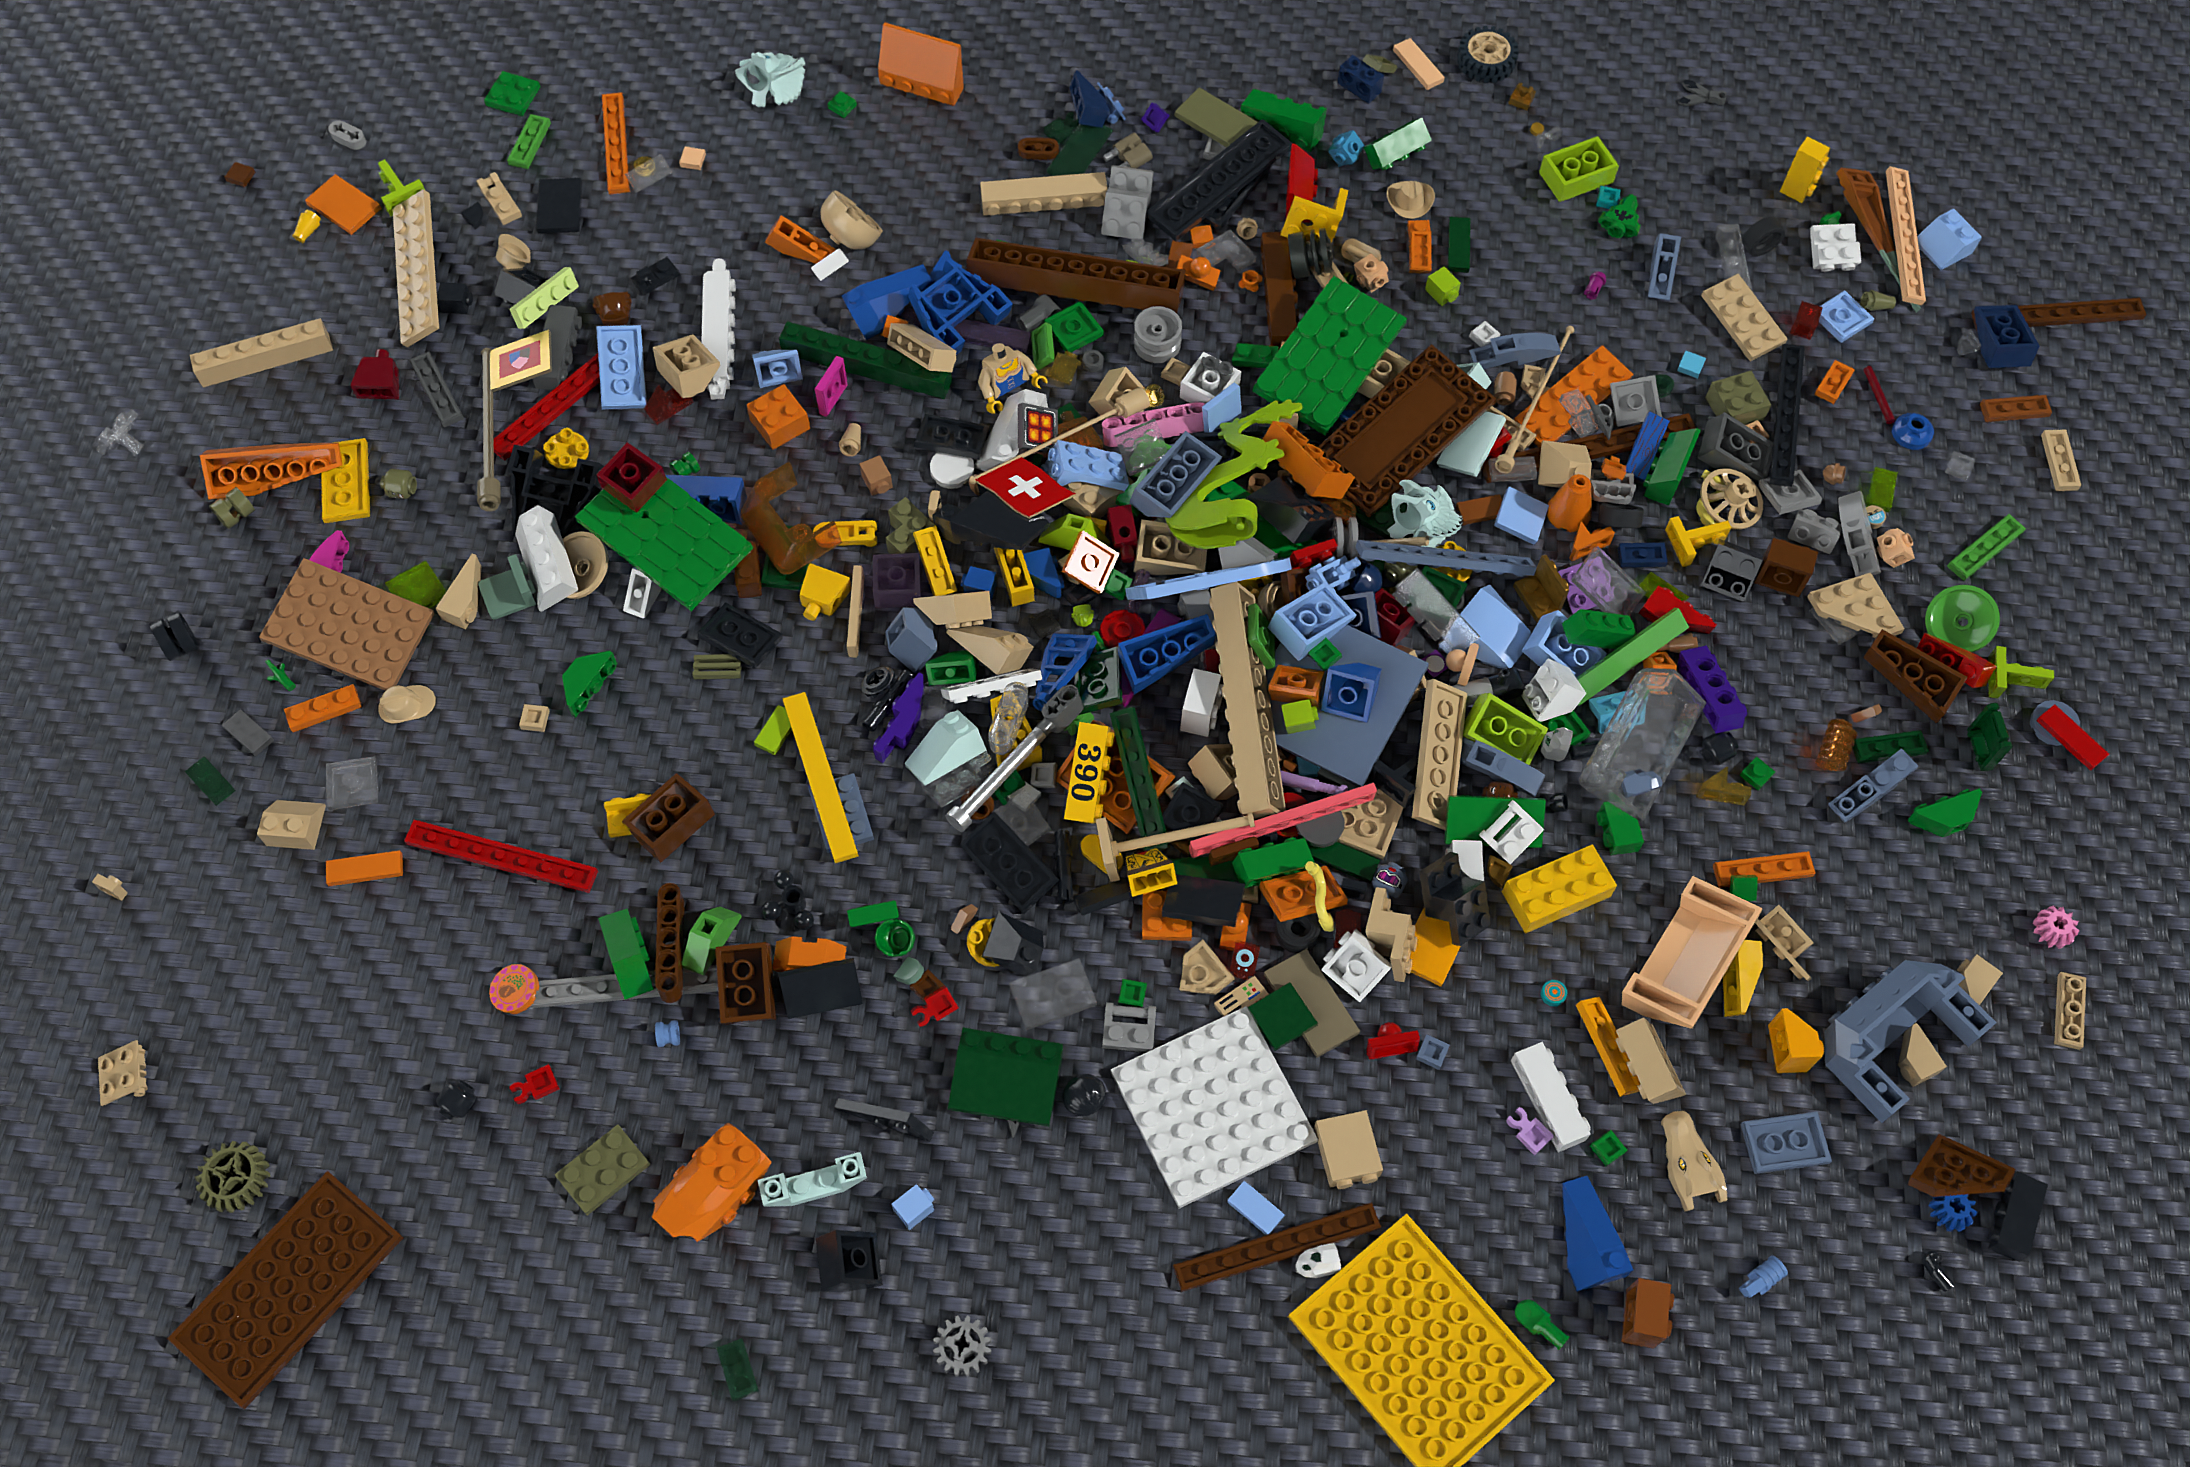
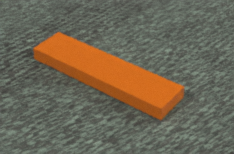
M1809 851L1715 862L1713 864L1718 888L1730 887L1731 875H1756L1758 883L1813 877L1816 874Z

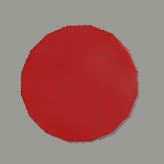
M1122 609L1113 611L1105 616L1100 625L1099 634L1105 645L1110 649L1117 647L1120 642L1141 636L1146 628L1144 621L1139 615Z

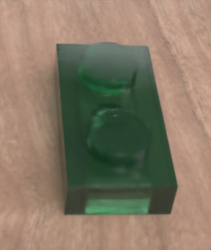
M205 756L184 771L215 806L236 791Z
M743 1338L717 1347L732 1401L735 1402L760 1392Z

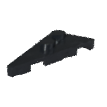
M838 1098L835 1105L837 1110L873 1122V1125L882 1129H887L888 1127L928 1142L931 1141L934 1134L932 1130L910 1112Z

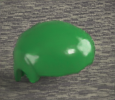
M899 919L885 920L877 928L874 937L877 948L883 954L892 957L907 955L914 947L916 939L913 928L906 921Z

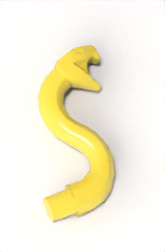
M1705 470L1701 477L1705 479L1711 472ZM1719 475L1713 478L1716 483L1725 485ZM1700 498L1696 505V511L1700 516L1701 522L1705 526L1718 523L1707 513ZM1708 500V501H1709V503H1711V502H1715V501H1718V500Z
M1309 861L1306 863L1305 869L1314 878L1316 884L1315 906L1319 918L1318 922L1324 931L1332 932L1335 925L1331 914L1327 913L1325 907L1326 883L1324 874L1317 863Z

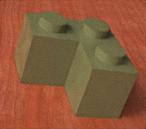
M906 497L888 510L890 524L896 530L886 537L888 552L902 566L919 554L913 533L934 526Z

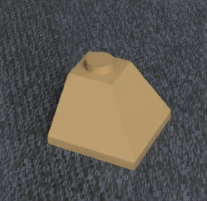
M1543 440L1541 444L1538 485L1561 488L1570 477L1576 474L1584 475L1590 480L1592 463L1587 447Z

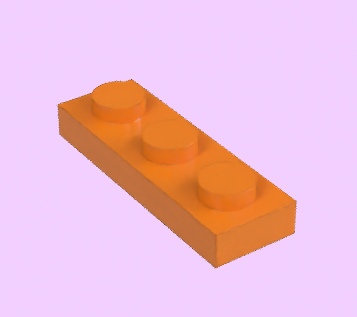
M354 684L285 708L284 712L289 728L292 732H296L362 708Z

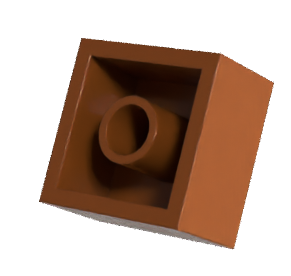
M1638 1278L1626 1289L1622 1343L1654 1349L1670 1336L1672 1321L1668 1320L1669 1310H1672L1674 1304V1294L1670 1293L1671 1284Z

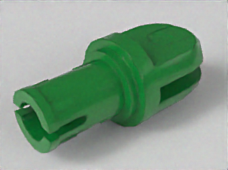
M1527 1299L1517 1304L1515 1308L1516 1319L1534 1336L1541 1334L1558 1350L1570 1338L1551 1322V1314L1536 1302Z

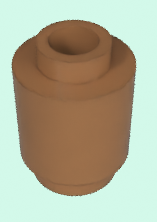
M1507 371L1500 372L1494 380L1493 396L1499 405L1506 406L1515 401L1517 381L1513 373Z

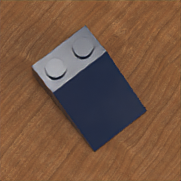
M1975 306L1974 314L1981 354L1988 367L2031 366L2040 345L2018 306Z
M1374 591L1339 596L1356 614V617L1347 625L1376 639L1381 638Z

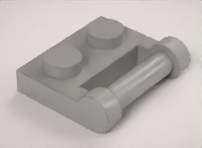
M1106 1002L1102 1048L1141 1052L1153 1050L1156 1006L1139 1008L1113 1005L1114 1003ZM1112 1017L1148 1018L1147 1024L1112 1022Z

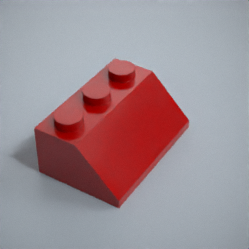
M1297 144L1291 145L1285 220L1295 196L1316 203V201H1313V198H1316L1317 185L1313 184L1318 178V169L1314 168L1315 159ZM1305 219L1302 222H1310V220Z

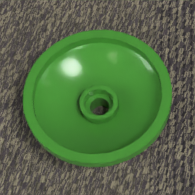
M1956 585L1941 591L1932 599L1925 615V625L1928 634L1970 652L1978 651L1989 644L1995 637L2000 624V613L1995 600L1986 591L1971 585ZM1966 619L1968 620V624L1966 626H1960V620Z

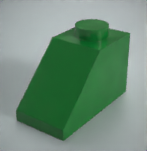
M967 650L952 651L925 663L929 686L975 682L980 671L978 659Z

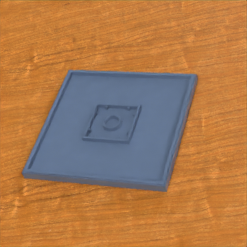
M1346 625L1329 639L1342 654V658L1332 666L1362 663L1382 668L1378 690L1368 722L1321 711L1328 669L1324 674L1319 707H1317L1319 720L1315 721L1316 729L1288 734L1281 706L1288 704V702L1274 701L1270 697L1277 747L1361 787L1365 784L1372 771L1373 764L1377 762L1428 669L1429 663ZM1281 642L1275 651V668L1265 669L1268 688L1278 665L1323 671L1309 655L1297 661Z

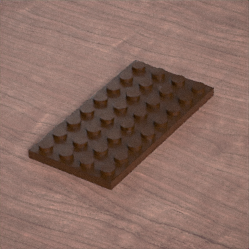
M327 1171L167 1339L241 1408L246 1409L404 1237Z

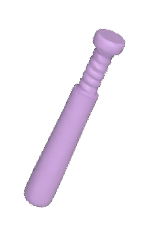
M1280 770L1282 785L1312 792L1320 791L1332 795L1348 791V786L1346 785L1338 787L1319 782L1317 779Z

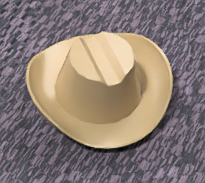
M1402 181L1391 184L1388 187L1387 199L1397 214L1404 218L1413 219L1419 218L1429 211L1434 203L1435 193L1428 184L1416 181Z

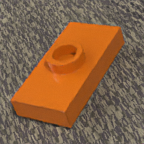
M1410 230L1409 273L1430 274L1432 271L1431 231Z

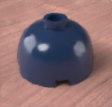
M1360 560L1361 565L1357 569H1353L1356 576L1348 580L1350 585L1341 589L1343 594H1339V596L1371 591L1377 593L1382 586V574L1369 561Z

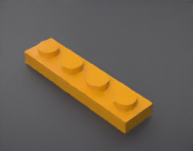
M1600 996L1581 1000L1576 1004V1007L1620 1097L1639 1092L1637 1085L1641 1083L1637 1075L1632 1076L1626 1062L1630 1060L1626 1051L1622 1053L1615 1039L1618 1038L1616 1028Z

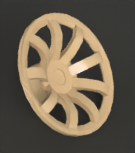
M1726 468L1711 472L1703 480L1700 491L1701 500L1707 513L1716 522L1726 521L1717 514L1728 505L1731 506L1727 516L1731 529H1746L1753 526L1759 520L1763 511V499L1758 487L1749 477L1739 471ZM1721 474L1725 485L1716 483L1713 478ZM1728 474L1738 476L1739 479L1732 483L1728 479ZM1709 484L1712 488L1722 492L1709 494L1707 493V486ZM1756 496L1758 507L1751 505L1749 498ZM1724 498L1725 500L1713 510L1708 500ZM1745 507L1748 511L1756 513L1751 520L1746 516ZM1737 508L1743 523H1734L1733 521Z

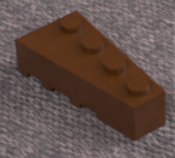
M1883 629L1879 632L1863 657L1936 724L1945 715L1967 679L1965 675Z

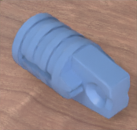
M1770 1256L1767 1261H1764L1762 1265H1759L1747 1275L1749 1280L1739 1290L1744 1297H1752L1758 1292L1763 1295L1782 1278H1785L1788 1275V1271L1777 1257Z

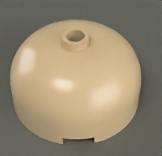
M835 190L827 197L821 207V220L826 230L831 234L830 238L838 245L842 243L855 250L870 247L883 232L882 228L868 214L866 215L858 208L857 204Z

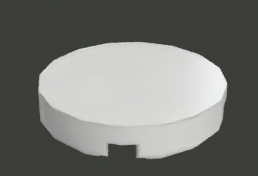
M937 452L930 462L931 476L941 487L948 489L960 488L967 481L969 482L970 476L974 475V461L972 458Z

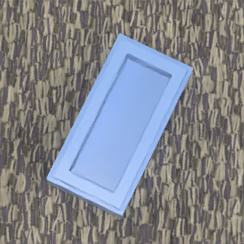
M1245 1181L1227 1201L1228 1204L1265 1235H1269L1285 1216L1284 1213Z

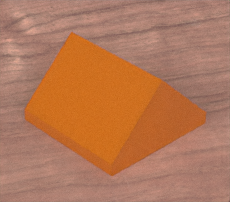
M1278 665L1269 683L1268 690L1271 700L1292 703L1310 699L1311 706L1319 707L1325 672Z

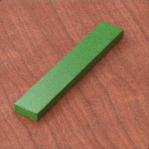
M1673 608L1576 677L1586 692V695L1577 706L1586 702L1688 629L1689 626L1680 609Z

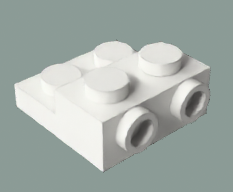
M1855 224L1813 225L1810 228L1813 269H1821L1822 272L1834 270V268H1842L1843 271L1854 270L1861 263L1860 242H1856Z
M1355 929L1352 934L1347 931L1338 941L1341 946L1337 951L1332 948L1323 958L1326 963L1321 970L1358 1002H1361L1391 969L1392 965L1373 949L1375 944Z

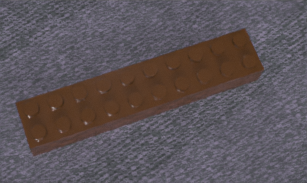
M975 238L966 263V271L973 275L977 274L982 277L981 280L998 288H1010L1016 291L1035 292L1039 295L1048 294L1059 298L1067 297L1078 299L1079 301L1099 302L1103 305L1111 304L1123 308L1130 307L1141 310L1162 306L1173 310L1175 313H1178L1186 271L983 238Z

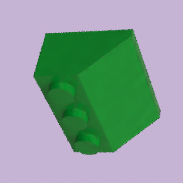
M1695 428L1669 433L1666 441H1661L1657 453L1661 455L1659 458H1654L1650 467L1654 472L1652 475H1647L1643 487L1647 488L1644 497L1669 506L1701 431L1700 429Z

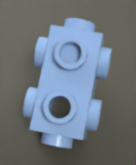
M1333 556L1323 562V567L1321 563L1308 570L1310 574L1305 577L1307 589L1311 591L1324 582L1334 591L1335 587L1338 591L1350 585L1348 580L1356 576L1353 569L1361 565L1360 560L1355 557L1348 561L1346 556L1339 559Z

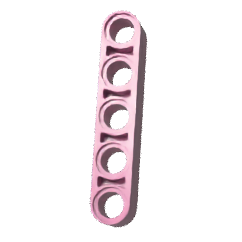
M1195 402L1138 412L1127 418H1124L1122 415L1106 418L1102 422L1103 443L1108 447H1118L1140 443L1145 434L1155 439L1180 436V433L1185 431L1188 433L1204 431L1202 406L1205 403Z

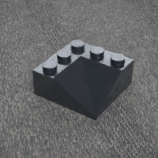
M1291 475L1278 477L1245 498L1253 502L1257 507L1258 513L1292 543L1323 539L1332 527L1334 518L1337 517L1329 505L1321 503L1316 498L1308 495L1305 489L1292 479Z

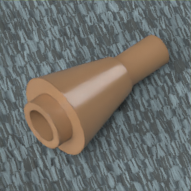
M1692 632L1676 637L1657 651L1669 650L1670 652L1680 653L1683 650L1697 648V637H1693Z

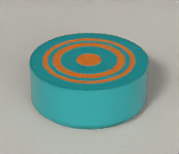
M1558 980L1547 981L1541 989V998L1549 1006H1559L1567 997L1565 985Z

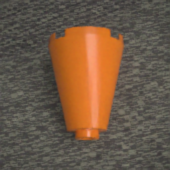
M1576 474L1570 477L1548 502L1549 507L1546 514L1554 527L1567 529V532H1576L1581 521L1585 527L1588 525L1592 517L1591 482L1586 476Z

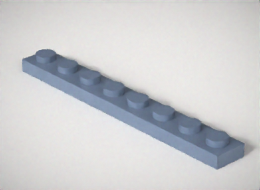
M1357 540L1355 547L1360 557L1366 561L1384 560L1391 564L1405 562L1412 566L1424 564L1433 568H1439L1440 566L1449 567L1453 570L1464 568L1474 572L1492 571L1499 575L1513 573L1520 577L1525 575L1534 576L1537 568L1529 557Z

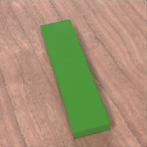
M2008 514L1950 561L1947 567L1965 581L2019 537L2026 528Z

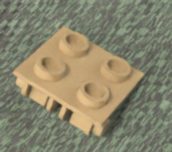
M138 1040L98 1057L101 1106L133 1092L136 1097L145 1095V1091L148 1089L146 1078H143L147 1075V1072L144 1071L146 1069L145 1050L142 1049V1045H138Z

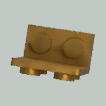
M1546 554L1541 556L1534 576L1530 575L1516 581L1513 586L1536 623L1543 615L1557 610L1561 612L1569 592L1567 581L1561 578L1555 563Z

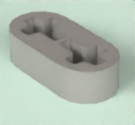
M334 121L328 127L332 139L350 149L358 150L366 144L363 132L346 122Z

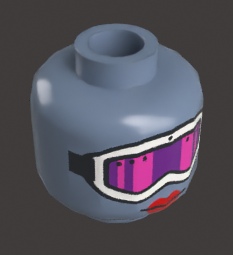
M1389 862L1388 865L1383 864L1379 867L1373 878L1372 886L1374 889L1376 887L1385 888L1387 898H1399L1408 882V877L1405 874L1406 870L1392 862Z

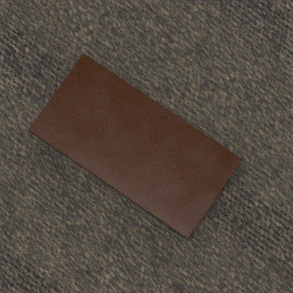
M1431 344L1318 447L1324 451L1323 457L1331 461L1335 460L1341 465L1339 468L1341 472L1345 474L1350 472L1355 476L1344 496L1370 518L1392 498L1394 493L1399 492L1403 488L1399 485L1402 480H1412L1496 403V398Z

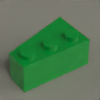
M627 908L599 917L609 956L624 1000L653 991L654 988L645 964L646 961H649V957L636 917L630 918Z

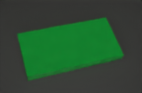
M1448 795L1444 843L1451 845L1452 840L1482 841V846H1490L1479 834L1483 830L1486 831L1509 808L1508 804L1512 800L1544 829L1546 800L1544 798ZM1516 813L1493 839L1497 841L1520 816ZM1543 832L1528 847L1542 848Z

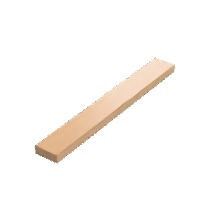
M1889 166L1886 170L1902 301L1923 305L1926 298L1909 172Z

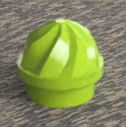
M1084 604L1072 608L1073 614L1071 616L1078 626L1087 627L1093 622L1094 610H1091V605Z

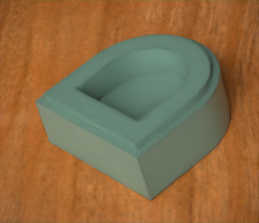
M907 957L894 977L897 981L904 984H913L922 977L924 968L918 960Z

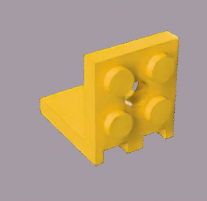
M1340 188L1332 208L1295 196L1283 225L1281 236L1288 238V234L1303 232L1306 241L1310 240L1311 230H1315L1316 238L1319 239V229L1325 228L1332 242L1340 220L1343 217L1348 190ZM1309 219L1313 222V225L1306 226L1302 221Z

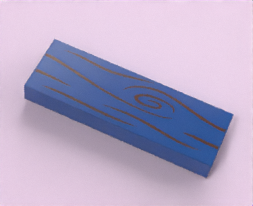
M1652 412L1647 413L1626 462V473L1634 474V478L1641 482L1645 481L1669 420Z

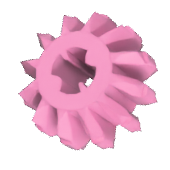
M2050 906L2047 909L2041 910L2037 918L2034 919L2033 925L2036 928L2033 933L2041 936L2039 942L2047 941L2048 948L2054 945L2058 949L2063 948L2065 945H2070L2078 935L2079 930L2076 926L2079 921L2072 920L2073 912L2066 914L2064 907L2056 909L2054 906Z

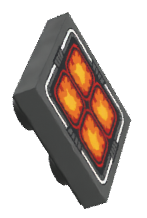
M1027 403L1018 404L1019 449L1030 450L1058 436V410ZM1055 443L1037 452L1048 454L1049 450L1054 447Z

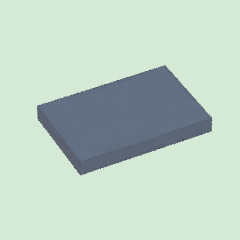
M1818 1112L1743 1121L1740 1124L1754 1174L1824 1165L1832 1162Z

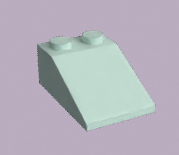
M956 710L946 714L944 718L936 722L907 759L905 765L924 785H927L985 752L986 747L978 728L960 711Z

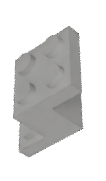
M1112 165L1110 184L1105 196L1101 234L1143 240L1146 211L1150 206L1154 171Z

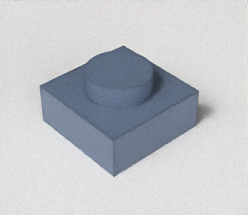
M1426 1034L1416 1060L1439 1070L1450 1045Z

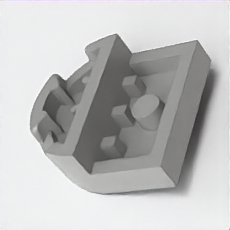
M1591 469L1592 500L1616 504H1629L1636 489L1634 474L1626 473L1623 480L1618 478L1611 480L1605 477L1601 470Z

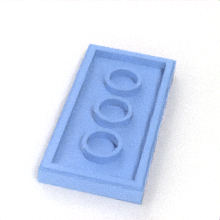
M641 325L596 326L602 410L647 408Z

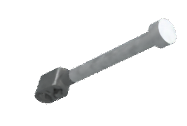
M1065 685L1054 694L1042 708L1044 719L960 807L954 806L945 815L947 821L955 829L964 832L972 823L970 817L1050 732H1062L1082 712L1084 706L1078 689L1074 685Z

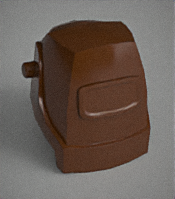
M628 291L620 293L609 292L593 298V308L605 326H624L628 323L632 304Z

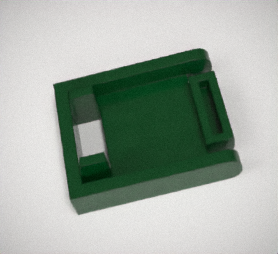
M1998 703L1988 704L1967 729V736L1971 740L1976 755L1975 761L1978 762L1980 771L1993 770L2013 747L2012 743L2008 741L2010 737L2002 713L1998 711L2000 708Z

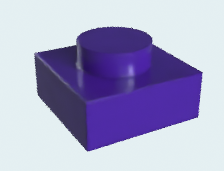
M1152 102L1141 120L1154 132L1159 133L1170 115L1156 103Z

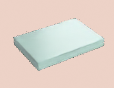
M1486 411L1443 450L1437 461L1438 466L1477 477L1506 422V418L1503 415Z

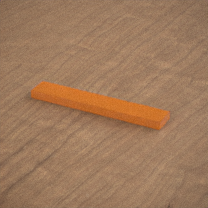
M622 92L602 94L608 193L630 192L623 94Z

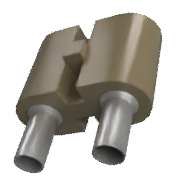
M1135 132L1113 144V150L1103 155L1106 162L1118 156L1121 161H1124L1120 166L1136 169L1153 159L1149 148L1144 142H1141L1140 137Z

